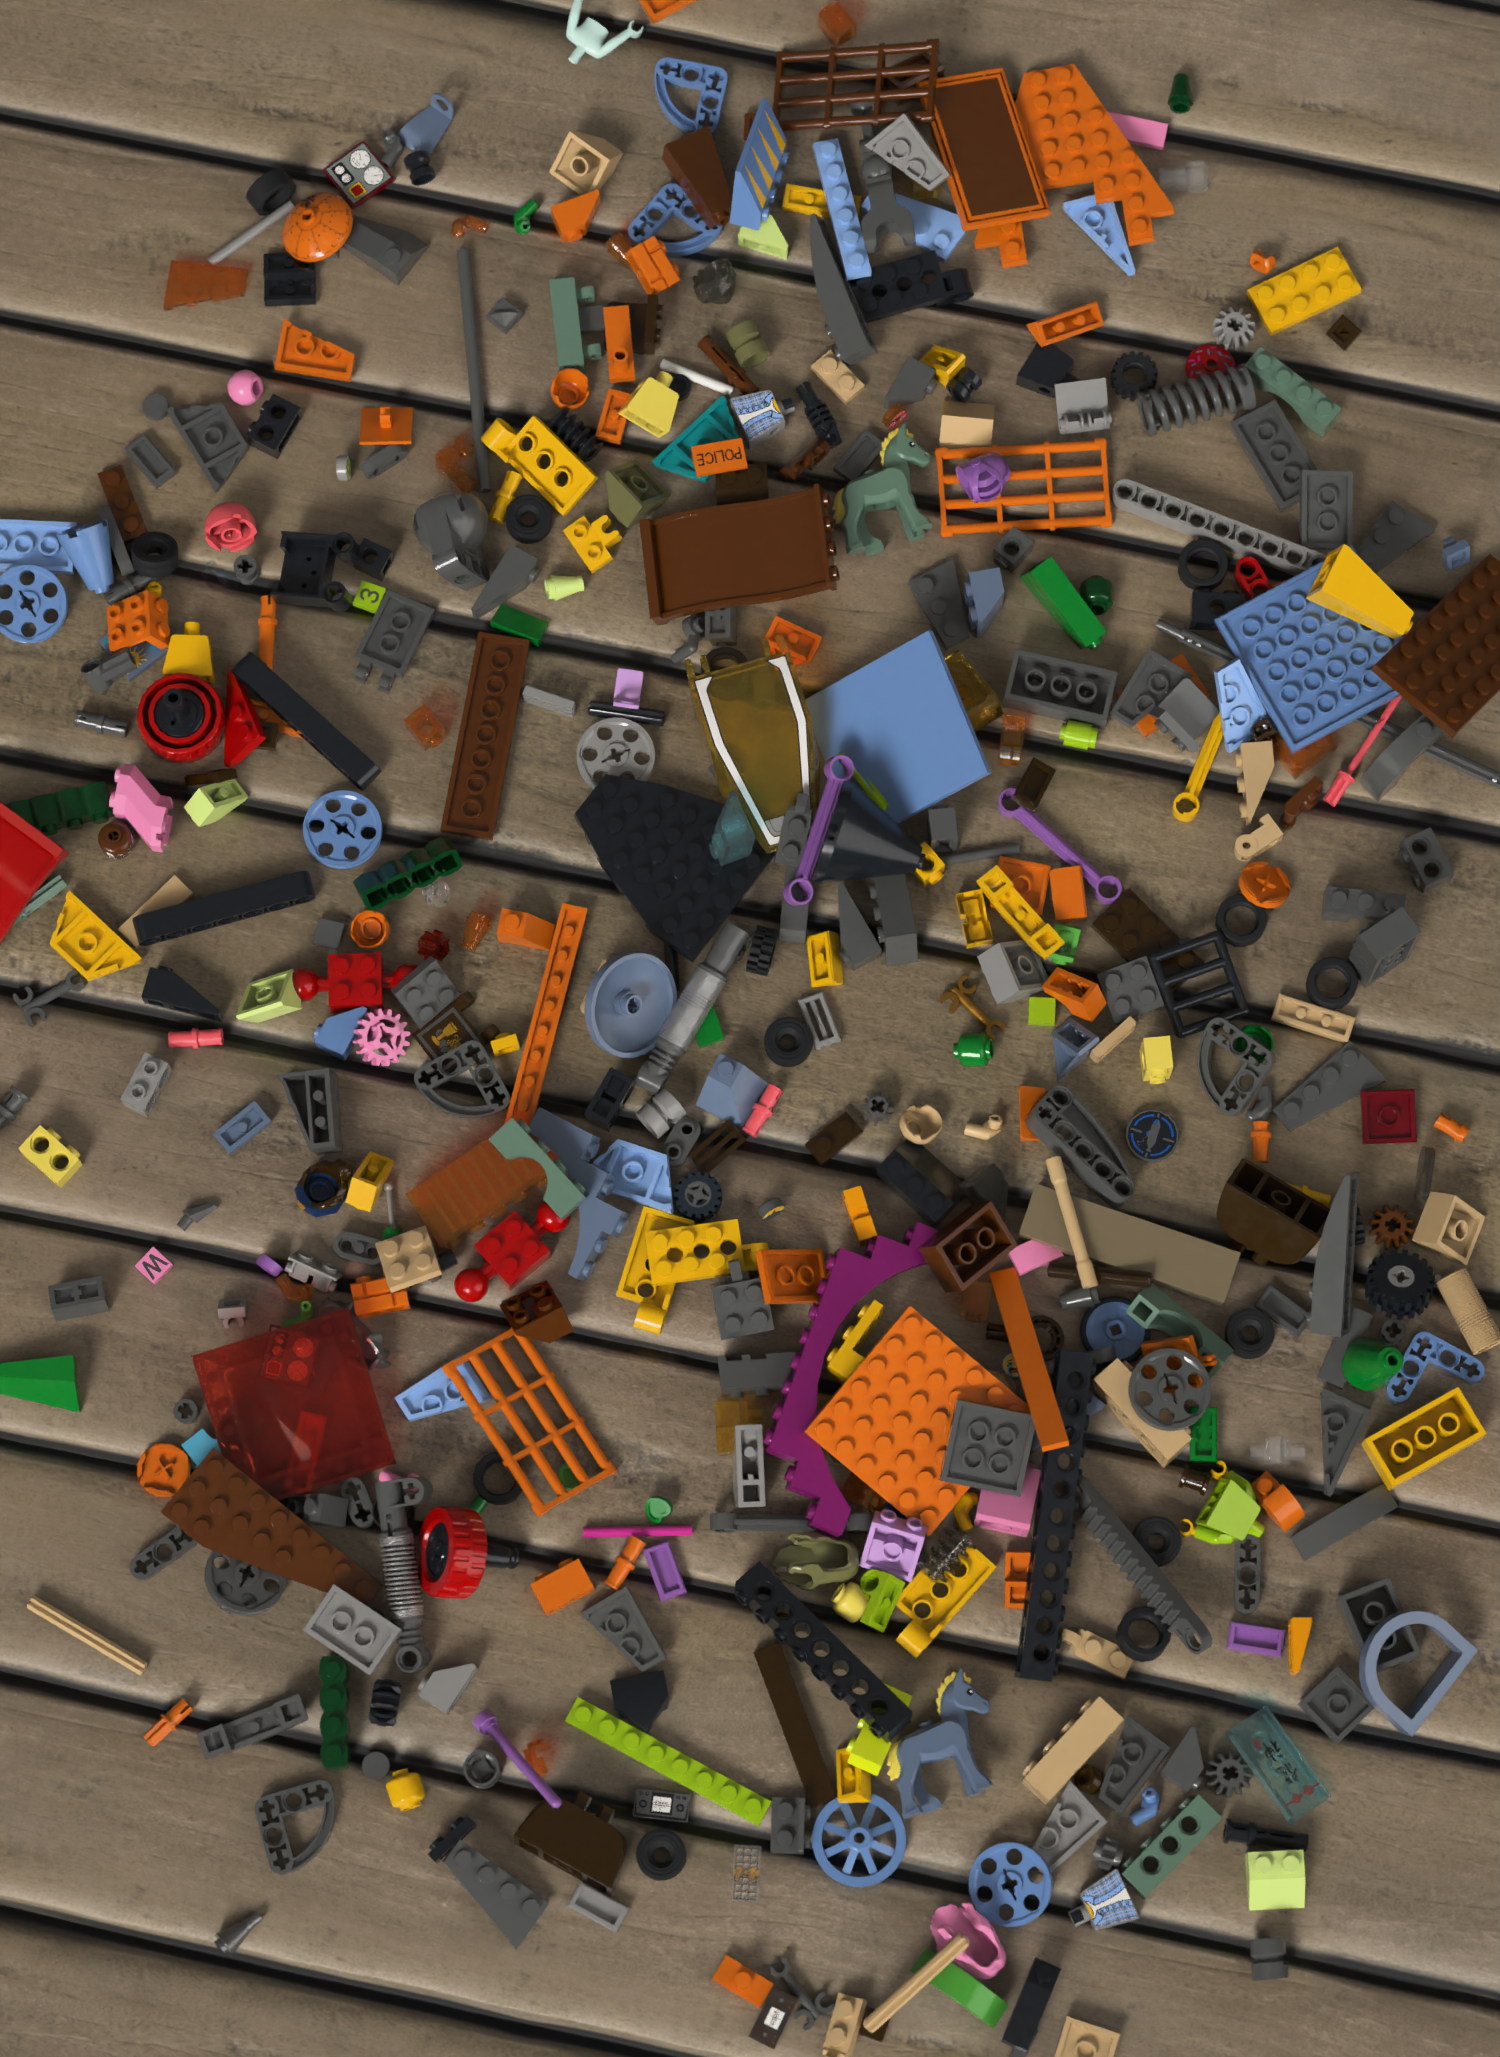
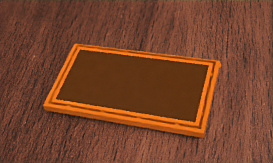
M1003 68L937 78L934 122H928L939 158L951 173V176L946 180L963 231L1050 216L1051 211ZM929 80L919 81L916 88L929 87ZM928 97L920 98L923 109L927 110Z

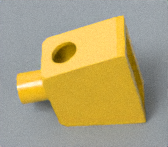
M185 622L184 635L174 634L171 636L163 667V677L175 673H188L193 676H199L208 683H215L211 642L208 636L200 635L199 623Z

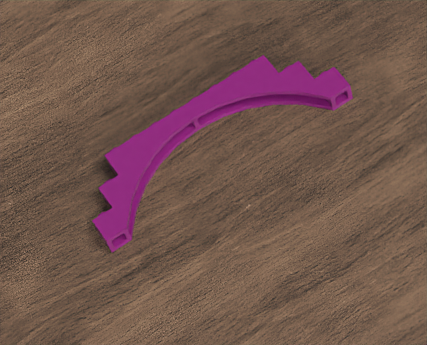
M920 1222L906 1229L902 1242L906 1243L905 1245L878 1235L873 1241L869 1240L866 1245L864 1255L867 1258L841 1247L834 1254L830 1253L825 1264V1268L829 1269L826 1278H821L816 1293L820 1294L817 1303H812L807 1315L811 1319L808 1328H803L798 1342L802 1343L799 1353H794L790 1362V1368H793L790 1378H785L781 1388V1393H784L782 1402H777L772 1413V1418L775 1419L773 1427H768L763 1438V1443L766 1444L764 1452L794 1463V1465L788 1466L784 1480L788 1481L785 1489L815 1500V1503L811 1502L806 1511L805 1517L809 1518L806 1526L836 1538L843 1534L851 1508L831 1476L821 1446L807 1435L804 1429L816 1416L818 1381L825 1354L837 1328L854 1305L874 1287L893 1276L928 1264L919 1247L940 1230Z

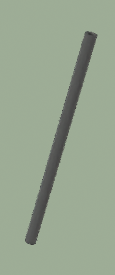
M462 248L457 250L478 492L488 493L491 491L488 449L481 440V436L486 432L470 251L469 249Z

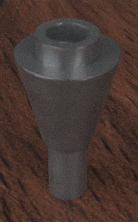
M255 1912L244 1922L237 1923L216 1933L217 1940L214 1941L215 1945L224 1955L228 1952L232 1956L247 1937L249 1931L258 1925L262 1918Z

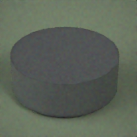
M153 393L143 400L142 409L148 419L158 421L165 418L168 414L166 409L169 408V405L163 395Z
M372 1752L364 1758L362 1770L369 1779L381 1780L388 1775L390 1762L383 1753Z

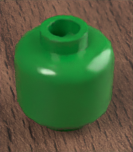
M984 1032L963 1033L960 1035L958 1043H954V1057L959 1059L964 1067L986 1066L994 1056L993 1040L988 1038Z

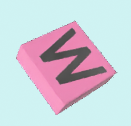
M154 1247L135 1265V1268L154 1285L173 1267V1264Z

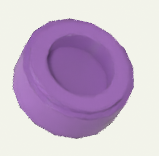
M262 1253L256 1260V1264L274 1277H278L283 1270L278 1263Z

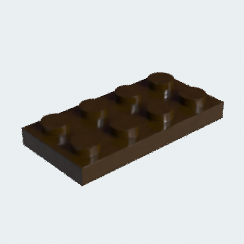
M1130 888L1095 920L1091 926L1127 962L1143 956L1149 957L1151 953L1178 944L1177 941L1181 940ZM1192 950L1160 961L1165 976L1204 963ZM1186 981L1169 986L1172 994Z

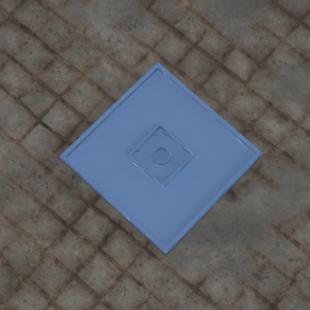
M926 631L801 702L825 763L828 759L838 756L840 752L849 757L854 764V768L869 787L873 790L871 781L889 803L886 806L885 812L897 824L991 774L989 765L933 631ZM837 759L832 765V771L836 777L843 778L845 776V773H843L844 768ZM853 776L849 780H847L848 782L855 783L863 792H865Z

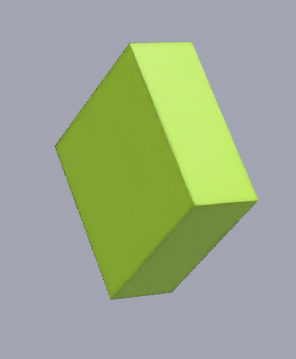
M1029 997L1028 1025L1054 1026L1056 998Z

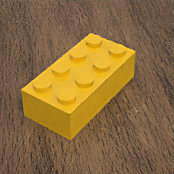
M1457 1387L1366 1438L1361 1445L1388 1491H1391L1481 1440L1487 1433L1460 1388Z

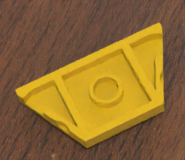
M70 890L67 892L62 913L59 914L57 927L52 934L49 944L87 981L128 968L143 961L128 944Z

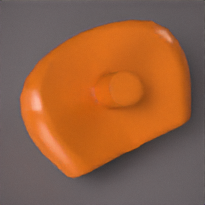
M1260 249L1253 251L1250 256V265L1253 269L1263 274H1267L1277 264L1276 259L1272 255L1265 256Z

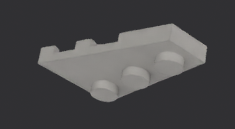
M906 113L902 114L864 145L929 191H933L951 176V173Z
M1069 1781L1032 1848L1042 1855L1052 1873L1098 1832L1107 1821L1076 1786ZM1035 1867L1044 1876L1042 1869Z

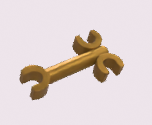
M966 974L962 975L958 980V986H955L951 992L943 993L940 996L939 1002L942 1004L946 999H951L954 1004L949 1008L950 1013L955 1012L960 1003L986 1028L985 1034L994 1041L996 1037L991 1033V1029L997 1027L1004 1032L1005 1025L999 1020L992 1021L968 997L976 992L977 985L974 984L969 989L964 988L963 983L968 979V976Z

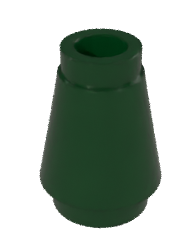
M1186 74L1174 76L1168 99V105L1174 113H1186L1193 105L1189 77Z

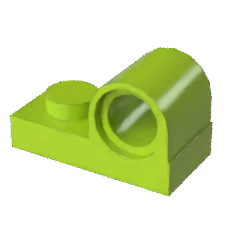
M870 1569L865 1572L861 1578L860 1587L864 1593L871 1597L860 1622L884 1633L906 1582L887 1572Z

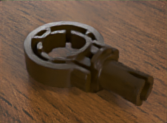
M1039 1315L1031 1317L1032 1323H1036L1033 1325L1034 1329L1052 1327L1048 1331L1052 1338L1051 1346L1046 1350V1353H1049L1052 1349L1055 1351L1051 1355L1043 1357L1044 1362L1052 1360L1055 1357L1056 1350L1062 1349L1064 1344L1062 1328L1054 1319L1048 1316ZM988 1322L986 1340L1009 1342L1004 1325Z

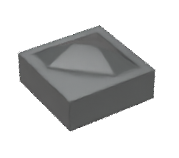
M503 297L486 317L503 333L507 334L523 317V314Z

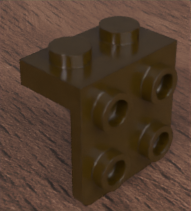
M648 294L647 304L608 303L607 307L629 305L633 353L655 355V346L660 344L661 329L657 328V323L663 317V305L659 304L658 295ZM605 335V337H604V349L607 351L606 335Z

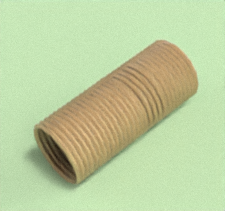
M1463 1268L1440 1279L1436 1285H1438V1290H1440L1442 1297H1444L1443 1299L1447 1307H1449L1448 1309H1450L1451 1314H1453L1452 1316H1454L1455 1322H1457L1461 1333H1463V1338L1468 1343L1467 1345H1469L1471 1352H1473V1355H1477L1500 1343V1331H1498L1495 1321H1493L1494 1319L1491 1318L1492 1315H1489L1490 1312H1488L1484 1304L1485 1302H1483L1481 1295H1479L1480 1293L1476 1285H1474L1475 1283H1473L1472 1278H1470L1471 1276H1469L1467 1269Z

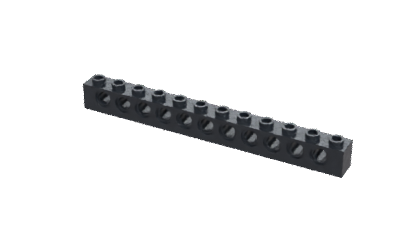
M1060 1349L1056 1350L1052 1388L1064 1427H1070L1073 1431V1436L1069 1441V1446L1043 1452L1015 1677L1052 1682V1678L1056 1677L1058 1672V1660H1055L1056 1649L1061 1647L1062 1634L1058 1633L1059 1623L1063 1622L1065 1617V1606L1062 1605L1063 1594H1067L1069 1579L1065 1578L1066 1567H1070L1072 1562V1551H1069L1070 1540L1074 1539L1076 1525L1072 1523L1073 1512L1076 1513L1079 1506V1497L1076 1496L1077 1485H1080L1082 1481V1469H1079L1080 1458H1084L1086 1451L1083 1433L1087 1431L1089 1426V1415L1086 1414L1087 1403H1091L1093 1388L1089 1387L1090 1377H1093L1096 1371V1360H1093V1354ZM1071 1372H1076L1079 1375L1080 1382L1076 1387H1072L1068 1382ZM1068 1399H1072L1076 1403V1410L1073 1414H1069L1065 1410V1403ZM1062 1453L1069 1457V1465L1065 1469H1062L1058 1464V1457ZM1060 1480L1066 1485V1491L1062 1496H1058L1054 1490L1055 1484ZM1055 1508H1059L1063 1514L1062 1520L1059 1523H1054L1051 1519V1512ZM1052 1535L1059 1539V1546L1054 1551L1050 1550L1047 1545V1541ZM1051 1562L1054 1564L1056 1572L1053 1577L1048 1578L1044 1574V1567ZM1045 1590H1049L1052 1594V1601L1048 1605H1044L1040 1599L1042 1592ZM1045 1617L1049 1622V1627L1045 1632L1041 1633L1037 1629V1622L1040 1618ZM1038 1645H1042L1045 1648V1656L1041 1660H1037L1033 1654L1035 1647Z

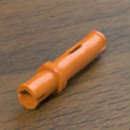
M268 595L261 596L260 618H258V658L273 671L275 627H277L278 623L276 619L277 603L271 596L270 604H268Z

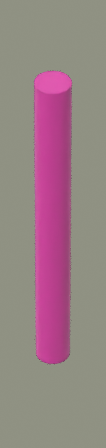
M692 1525L583 1527V1538L630 1537L631 1535L634 1537L692 1536Z

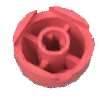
M225 502L216 505L210 510L205 519V539L209 546L215 550L221 551V547H230L229 552H236L247 548L255 540L254 536L257 534L255 519L251 511L240 503Z

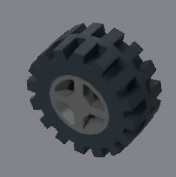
M701 1171L687 1173V1176L682 1177L675 1187V1205L679 1213L686 1219L689 1218L695 1222L696 1220L703 1222L707 1218L711 1219L719 1211L722 1204L720 1184L709 1173H701Z

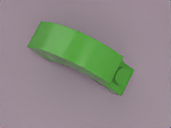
M925 1948L911 1969V1972L916 1973L936 1953ZM953 1963L946 1966L929 1982L930 1985L946 1994L973 2016L993 2029L1009 2006L995 1993Z

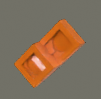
M1005 1550L1004 1608L1023 1609L1031 1550Z

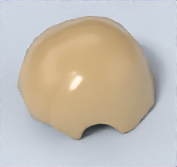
M929 1104L922 1107L912 1105L901 1115L899 1126L903 1136L908 1141L923 1145L930 1143L943 1129V1119L940 1113Z

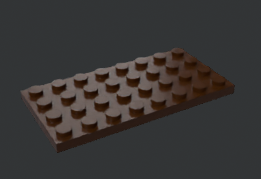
M1491 554L1477 565L1393 646L1371 670L1451 738L1500 691V561Z

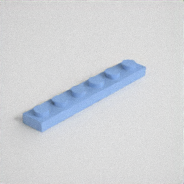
M838 138L814 142L813 151L846 281L869 277L872 270Z

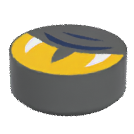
M772 1198L763 1203L758 1208L757 1213L762 1221H768L779 1215L785 1209V1206L780 1198Z

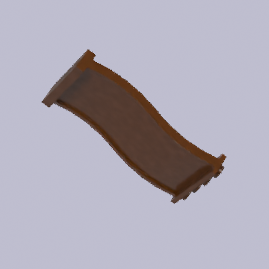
M818 483L814 484L813 488L779 497L689 510L654 520L649 518L639 520L650 619L659 626L668 624L667 621L705 611L792 599L828 589L832 591L837 590L836 581L840 580L837 565H834L833 556L837 555L835 542L831 541L830 532L834 530L831 516H828L827 507L831 506L828 491H825Z

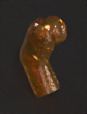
M286 1273L280 1275L275 1280L290 1301H308L313 1296L314 1288L309 1283L294 1285Z

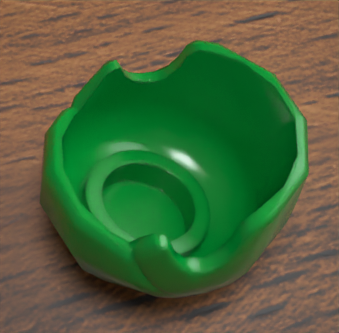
M1246 1025L1242 1028L1247 1034L1273 1051L1274 1040L1268 1029L1261 1025ZM1244 1037L1238 1038L1235 1041V1049L1238 1052L1246 1050L1248 1046L1247 1040ZM1253 1051L1250 1055L1258 1058L1260 1064L1266 1060L1265 1056L1267 1054L1260 1055Z

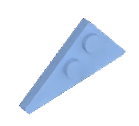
M1095 194L1064 202L1062 208L1066 214L1128 276L1135 275L1134 264L1114 202L1097 205Z

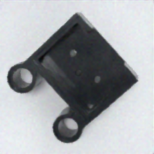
M281 531L280 548L285 553L280 582L274 581L273 589L270 593L276 603L328 607L337 612L347 610L351 606L352 597L341 582L332 581L336 555L345 563H352L359 557L360 547L352 535L347 532L330 535ZM351 544L347 550L341 551L344 545ZM342 593L339 599L333 600L336 594Z

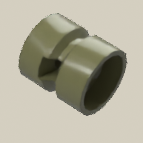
M744 321L735 325L726 333L730 346L733 350H736L735 357L738 364L743 369L757 366L769 358L770 351L765 340L760 339L761 332L756 321Z

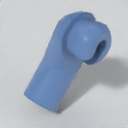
M1147 1787L1143 1790L1141 1808L1129 1815L1135 1827L1157 1815L1160 1795L1155 1788Z

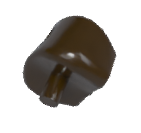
M1264 718L1253 724L1250 732L1254 742H1261L1263 739L1272 741L1270 736L1278 733V729L1270 718Z

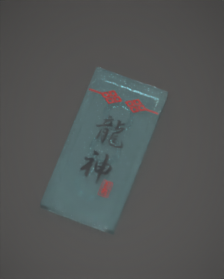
M1267 1705L1226 1732L1290 1825L1331 1797Z

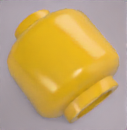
M408 1768L393 1772V1778L386 1783L391 1805L394 1808H400L401 1812L421 1806V1801L425 1798V1790L420 1775L415 1772L409 1773Z

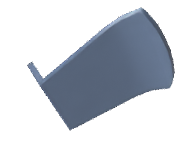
M434 93L431 97V105L410 120L398 132L401 141L412 151H426L428 156H431L435 146L453 121L454 108L452 103L442 94ZM437 99L442 100L447 105L448 109H444L443 107H441Z

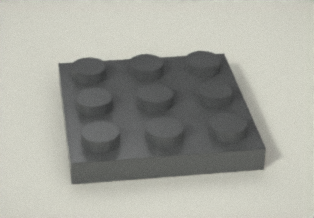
M956 1399L939 1480L1021 1497L1035 1430L1031 1414Z

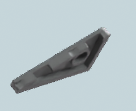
M1323 1388L1321 1391L1324 1494L1331 1497L1371 1410Z

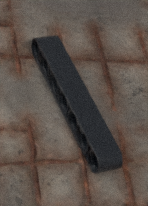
M249 651L231 670L233 675L293 730H299L302 733L299 735L361 791H364L381 773L379 767L252 652Z
M299 871L140 914L134 917L132 922L139 945L148 946L307 903L315 899L316 895L309 872Z

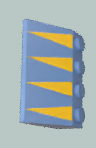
M765 98L761 99L735 171L729 222L758 231L762 221L767 222L770 213L768 204L774 203L777 188L774 187L775 184L780 185L783 176L781 167L787 166L790 152L786 151L787 139L768 100Z

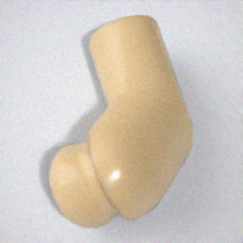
M993 1114L982 1125L967 1122L964 1135L988 1140L1001 1131L1003 1119L1000 1115Z

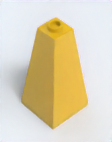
M1343 544L1327 554L1306 599L1394 640L1406 635L1413 625L1411 618L1414 612L1349 546Z

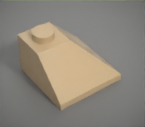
M571 130L549 173L579 195H583L602 188L614 173L623 152L604 138Z

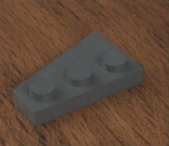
M1149 648L1110 711L1109 716L1131 729L1147 716L1182 678L1191 679L1193 675Z

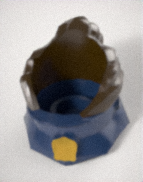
M337 1159L334 1162L321 1160L306 1169L294 1189L298 1200L297 1205L301 1210L315 1218L337 1213L347 1198V1182L353 1177L351 1164L343 1159Z

